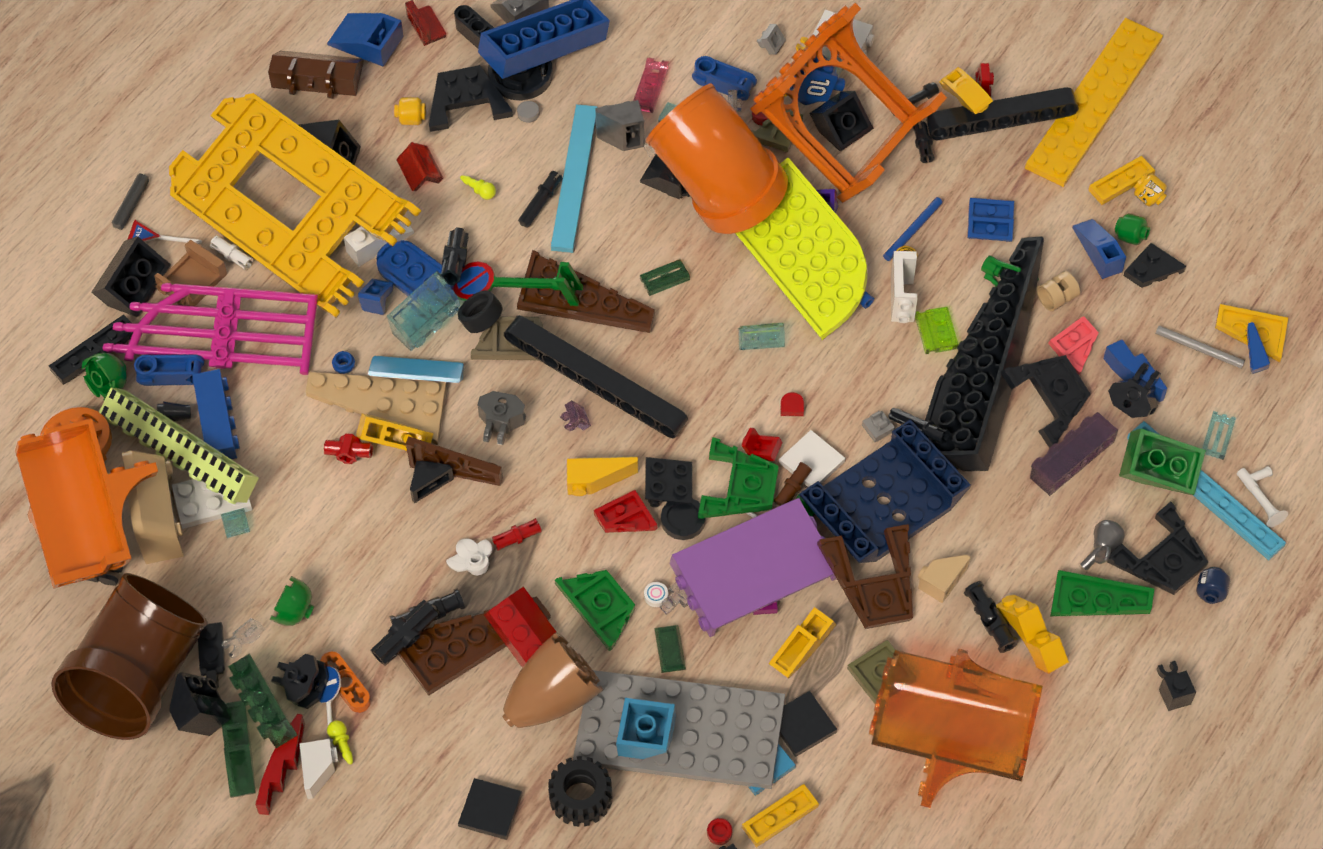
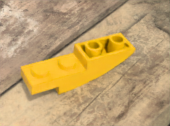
M959 67L939 81L944 90L955 96L962 106L974 114L985 111L989 104L993 102L992 98L983 88Z

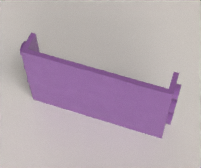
M799 498L674 553L669 563L677 576L675 580L679 589H684L690 609L696 611L699 617L698 623L704 632L707 631L709 637L715 635L716 629L828 577L832 581L836 580L834 573L817 545L819 539H825V537L820 536L815 519L808 515Z

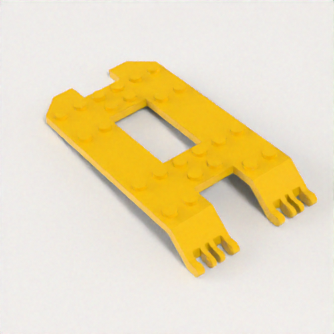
M245 94V97L235 99L233 97L223 99L210 116L224 126L225 129L199 161L184 150L175 158L169 166V176H171L170 196L299 293L317 294V306L337 318L340 310L332 306L333 303L338 300L344 306L347 305L349 301L341 296V293L343 292L350 298H353L354 292L346 287L352 282L355 286L361 288L365 282L351 271L329 258L356 223L376 238L387 242L393 247L397 243V239L391 234L389 235L394 228L401 235L404 234L406 230L397 223L400 221L409 227L412 223L404 214L409 211L416 217L421 213V210L410 201L393 194L256 94ZM260 153L320 196L293 231L233 187Z

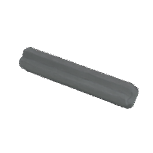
M139 173L136 176L112 220L114 228L122 230L149 182L147 175Z

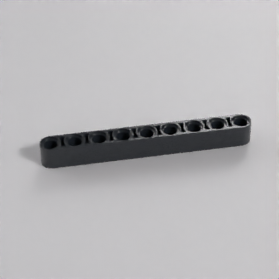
M516 316L504 332L505 339L512 345L669 438H676L688 421L687 415L679 408L523 316Z

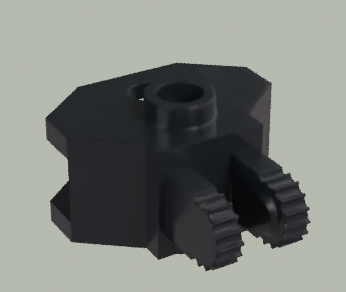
M1146 363L1140 366L1134 377L1129 378V380L1115 382L1108 390L1113 406L1131 418L1153 415L1158 408L1154 395L1156 389L1154 386L1161 373L1155 371L1150 376L1148 382L1144 381L1142 378L1149 367Z
M304 654L294 663H278L277 668L285 672L283 678L273 676L271 682L284 687L288 701L301 708L309 709L321 699L329 679L326 663L316 660L315 656ZM316 682L319 683V686H318L317 689H315Z

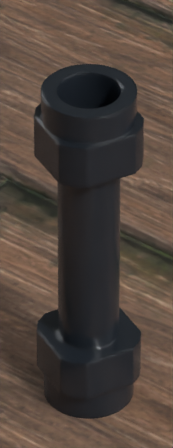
M934 82L928 83L923 86V90L907 99L912 104L926 97L930 99L939 93V88Z

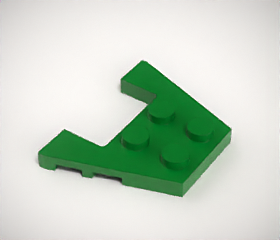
M712 437L709 460L732 463L729 487L725 499L702 495L698 518L703 519L772 510L779 466L754 454H751V456L739 451L738 447L727 446L721 443L720 439Z

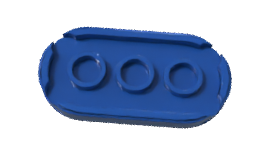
M401 240V242L398 241L393 247L387 243L379 250L376 259L380 275L388 282L394 283L393 285L416 303L426 307H435L445 303L451 297L454 286L446 285L441 280L443 265L413 243Z

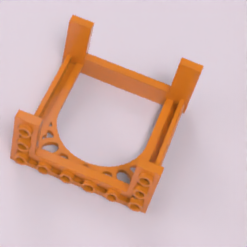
M856 3L852 4L849 8L845 5L837 14H833L827 21H824L817 28L819 33L816 36L813 34L805 41L806 47L804 50L800 48L791 57L794 61L791 64L787 62L779 70L781 75L778 78L776 76L773 77L766 84L767 88L756 95L753 99L755 104L750 108L755 115L762 112L840 191L837 198L842 203L871 186L884 172L885 169L880 164L915 124L934 113L947 98L942 92H939L926 102L915 107L869 60L859 47L853 32L854 17L861 10ZM823 46L830 50L831 58L829 61L823 57ZM837 54L839 55L838 57L842 59L841 62L837 60ZM817 56L818 62L814 63L813 59ZM833 66L851 72L901 121L854 177L811 135L801 119L798 109L799 89L805 77L817 68ZM785 95L791 98V104H784ZM791 109L793 111V116H791L790 112L786 111Z

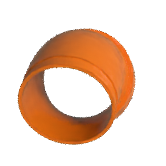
M712 83L701 87L678 104L655 126L646 138V143L655 150L654 152L692 197L693 207L703 222L714 232L732 234L752 228L772 214L784 198L788 185V178L784 168L775 155L762 146L747 124L723 95L718 93Z

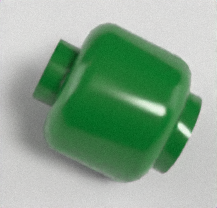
M1128 213L1117 220L1115 233L1120 241L1139 245L1149 237L1150 227H1148L1147 220L1144 217Z

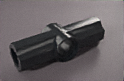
M456 227L450 231L447 245L444 246L441 280L446 285L454 286L460 282L462 269L465 268L469 233L465 232L463 228Z
M423 600L406 617L399 618L390 627L389 633L370 650L371 653L381 664L386 666L404 648L408 649L419 639L421 632L439 616L430 603Z

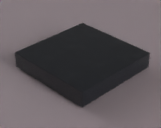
M810 691L784 705L780 736L795 757L837 733V728Z
M474 778L458 822V827L507 840L522 797V791Z

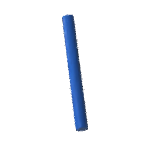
M936 197L884 253L883 257L885 260L890 261L893 258L894 251L904 246L940 207L943 202L939 197Z

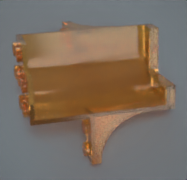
M962 649L957 650L956 656L951 655L949 663L895 650L893 658H887L882 676L883 681L876 699L875 713L869 730V735L873 736L871 744L926 758L923 773L928 775L926 782L921 781L918 792V796L922 797L920 806L931 808L934 797L947 782L968 773H988L1022 782L1030 739L1041 698L1042 685L1009 678L989 671L976 664L968 656V651Z

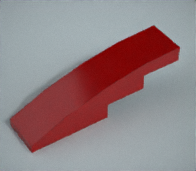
M297 714L270 757L261 780L255 804L258 813L261 815H269L273 792H283L287 769L297 770L300 743H302L305 728L302 714Z

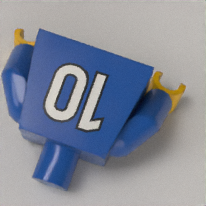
M801 37L800 42L804 44L808 38ZM797 43L796 50L798 51L800 48L804 50L805 47ZM817 56L813 59L814 63L818 62ZM833 66L817 68L810 72L803 80L798 93V102L803 105L826 102L829 100L833 90L843 91L845 79L838 78Z

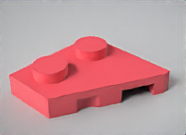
M1083 316L1052 338L1048 344L1058 356L1066 355L1078 375H1080L1099 332Z

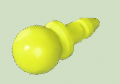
M460 176V179L466 185L472 187L474 193L479 194L481 198L489 200L495 196L496 188L492 183L485 182L482 179L477 181L470 176Z
M339 720L332 721L327 727V734L333 739V745H338L344 760L351 765L353 764V756L347 743L349 735L346 734V725Z

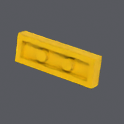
M1139 156L1089 185L1088 191L1103 205L1133 188L1144 174L1147 176L1154 174L1155 169L1142 156Z
M805 784L744 822L742 829L757 848L816 809L819 803Z

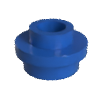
M346 351L338 352L332 359L333 369L338 373L350 372L355 367L354 357Z

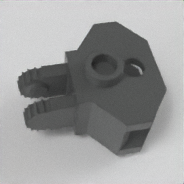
M492 391L479 397L477 404L479 417L486 424L483 441L489 442L492 432H499L497 443L503 445L506 435L510 434L511 430L524 425L526 414L524 413L525 405L516 395ZM505 399L507 402L501 403L499 400Z

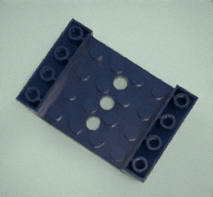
M908 420L892 431L890 442L824 486L817 481L799 493V496L835 537L842 536L845 548L858 563L877 562L890 553L884 535L886 528L908 524L909 540L950 512L969 490L971 484L911 420ZM870 480L874 482L875 486L867 488L862 483ZM887 497L890 502L884 505L880 504L877 499ZM900 513L905 519L903 521H896L892 516Z

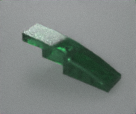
M242 700L225 703L231 718L222 726L230 797L256 794L246 702Z

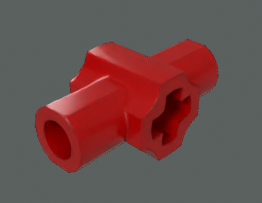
M345 433V435L340 436V440H325L324 454L334 455L338 461L344 464H352L357 462L358 457L371 458L373 455V444L361 442L353 434Z

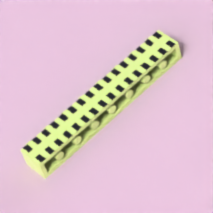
M110 388L99 413L107 417V422L122 427V431L125 434L140 439V444L155 449L157 455L164 456L165 459L173 461L172 465L174 467L186 470L190 473L189 476L191 478L206 483L207 489L224 495L223 499L232 504L237 502L247 503L259 477L127 390Z

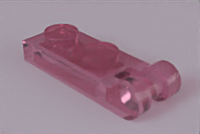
M647 58L633 100L639 101L641 111L654 112L668 72V61L662 60V62H658L654 58ZM652 70H659V73H654Z

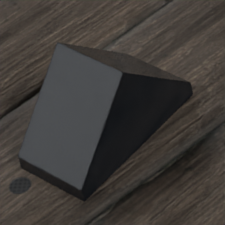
M417 460L410 486L411 498L414 504L454 480L452 467L449 464Z

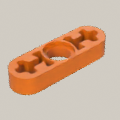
M333 651L325 653L320 661L326 663L327 666L328 661L336 662L340 678L349 677L352 679L351 685L340 687V696L352 711L357 713L366 711L371 704L366 688L339 653ZM355 691L360 699L363 698L364 702L361 704L358 701L355 702L352 692Z

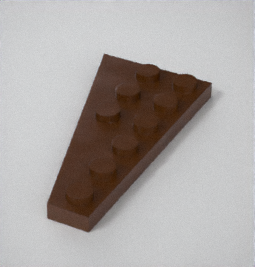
M532 250L525 278L553 279L557 277L560 265L557 264V261L551 258L548 260L540 256L539 252ZM575 270L574 272L583 285V290H576L575 296L579 301L578 306H570L561 291L545 288H521L517 310L646 333L651 331L655 309L632 298L627 299L619 295L618 291L612 288L609 290L601 286L600 282Z
M537 596L532 597L549 620L551 618L549 611ZM485 610L484 613L479 615H467L434 624L432 628L423 630L419 639L408 649L404 648L398 654L428 696L506 647L484 616L489 610Z

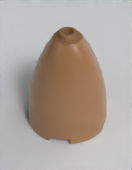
M556 632L544 642L529 658L514 680L503 707L505 714L502 716L510 727L514 725L517 728L531 727L561 718L588 703L604 690L601 686L596 685L600 680L580 653H577L571 646H567L569 642L561 634Z

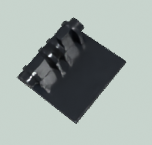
M646 457L645 500H648L651 507H659L662 501L692 504V462Z

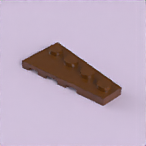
M408 436L406 448L410 468H415L417 460L449 464L452 467L453 477L501 486L503 479L501 466Z

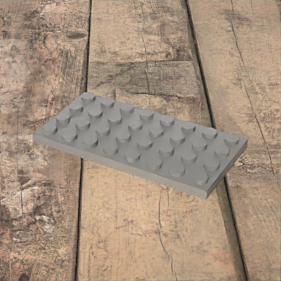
M593 670L600 680L596 685L601 686L604 690L583 705L573 761L577 760V756H582V760H587V757L593 758L594 764L599 761L602 764V768L772 789L785 694ZM625 698L675 704L676 720L672 741L667 753L646 759L618 756L616 742Z

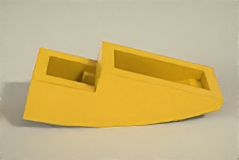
M814 607L802 624L796 626L768 664L789 679L817 650L834 629L836 623Z

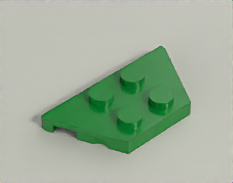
M607 570L597 571L593 574H578L576 578L562 580V577L556 578L555 585L605 647L611 651L635 611L634 602Z

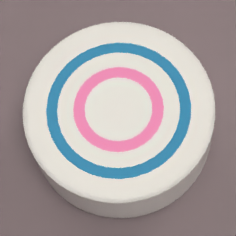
M660 582L648 584L644 590L645 602L651 607L663 606L668 600L667 587Z

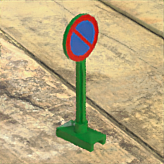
M477 261L465 265V268L462 269L460 282L456 283L453 288L455 295L463 301H466L477 292L483 290L492 291L494 287L553 289L561 291L570 306H578L579 301L575 296L576 290H583V285L569 262H560L557 277L552 279L496 277L492 267L487 263Z

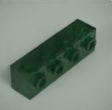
M250 653L228 666L233 674L229 679L236 690L241 689L242 692L238 695L245 706L250 705L251 708L247 711L254 723L259 721L260 725L257 729L264 740L269 738L275 748H278L296 737L295 729Z

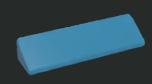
M373 356L368 375L459 383L463 380L464 364L460 362Z

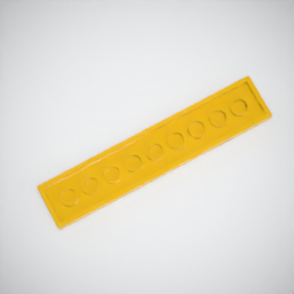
M1124 18L1074 92L1079 108L1078 111L1072 116L1058 118L1053 122L1026 162L1025 169L1064 187L1161 43L1163 35Z

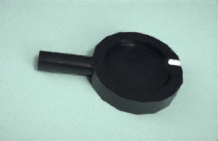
M692 498V504L667 502L661 512V524L667 535L678 540H688L701 533L704 529L706 518H698L699 501Z

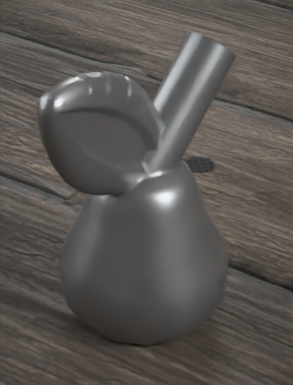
M1103 520L1095 526L1093 533L1094 550L1080 563L1085 570H1088L1095 562L1102 564L1108 561L1111 551L1123 543L1125 532L1118 523L1112 520Z

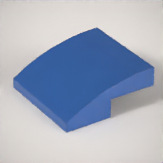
M970 198L967 238L1012 242L1014 201Z

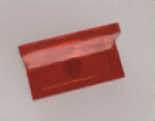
M413 0L405 3L407 18L424 46L446 38L444 28L429 5L418 9Z
M411 142L397 158V162L412 191H417L425 181L439 184L444 178L426 145Z

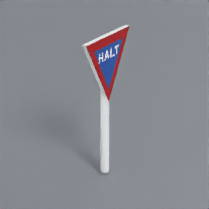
M134 220L128 239L138 236L144 242L159 239L187 243L190 238L159 235L137 220ZM191 239L192 241H194V242L197 243V244H201V243H202V240H199V239Z

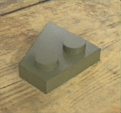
M790 110L786 111V112H790L791 116H793V111H790ZM769 119L763 122V126L758 130H752L761 144L785 152L789 151L792 142Z

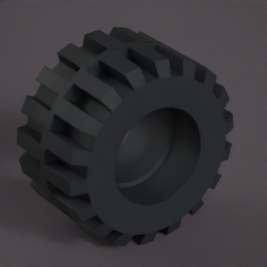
M577 756V760L572 761V758L566 759L565 765L562 762L557 765L558 771H552L551 779L548 782L552 811L555 810V815L559 819L563 817L564 823L569 824L572 821L573 826L579 827V823H584L585 827L590 826L589 821L593 820L594 823L600 821L599 816L604 817L607 814V808L610 809L612 804V782L607 769H602V764L599 761L594 764L593 758L587 757V760H582V756ZM577 783H586L595 789L594 793L584 800L572 799L566 794V791Z

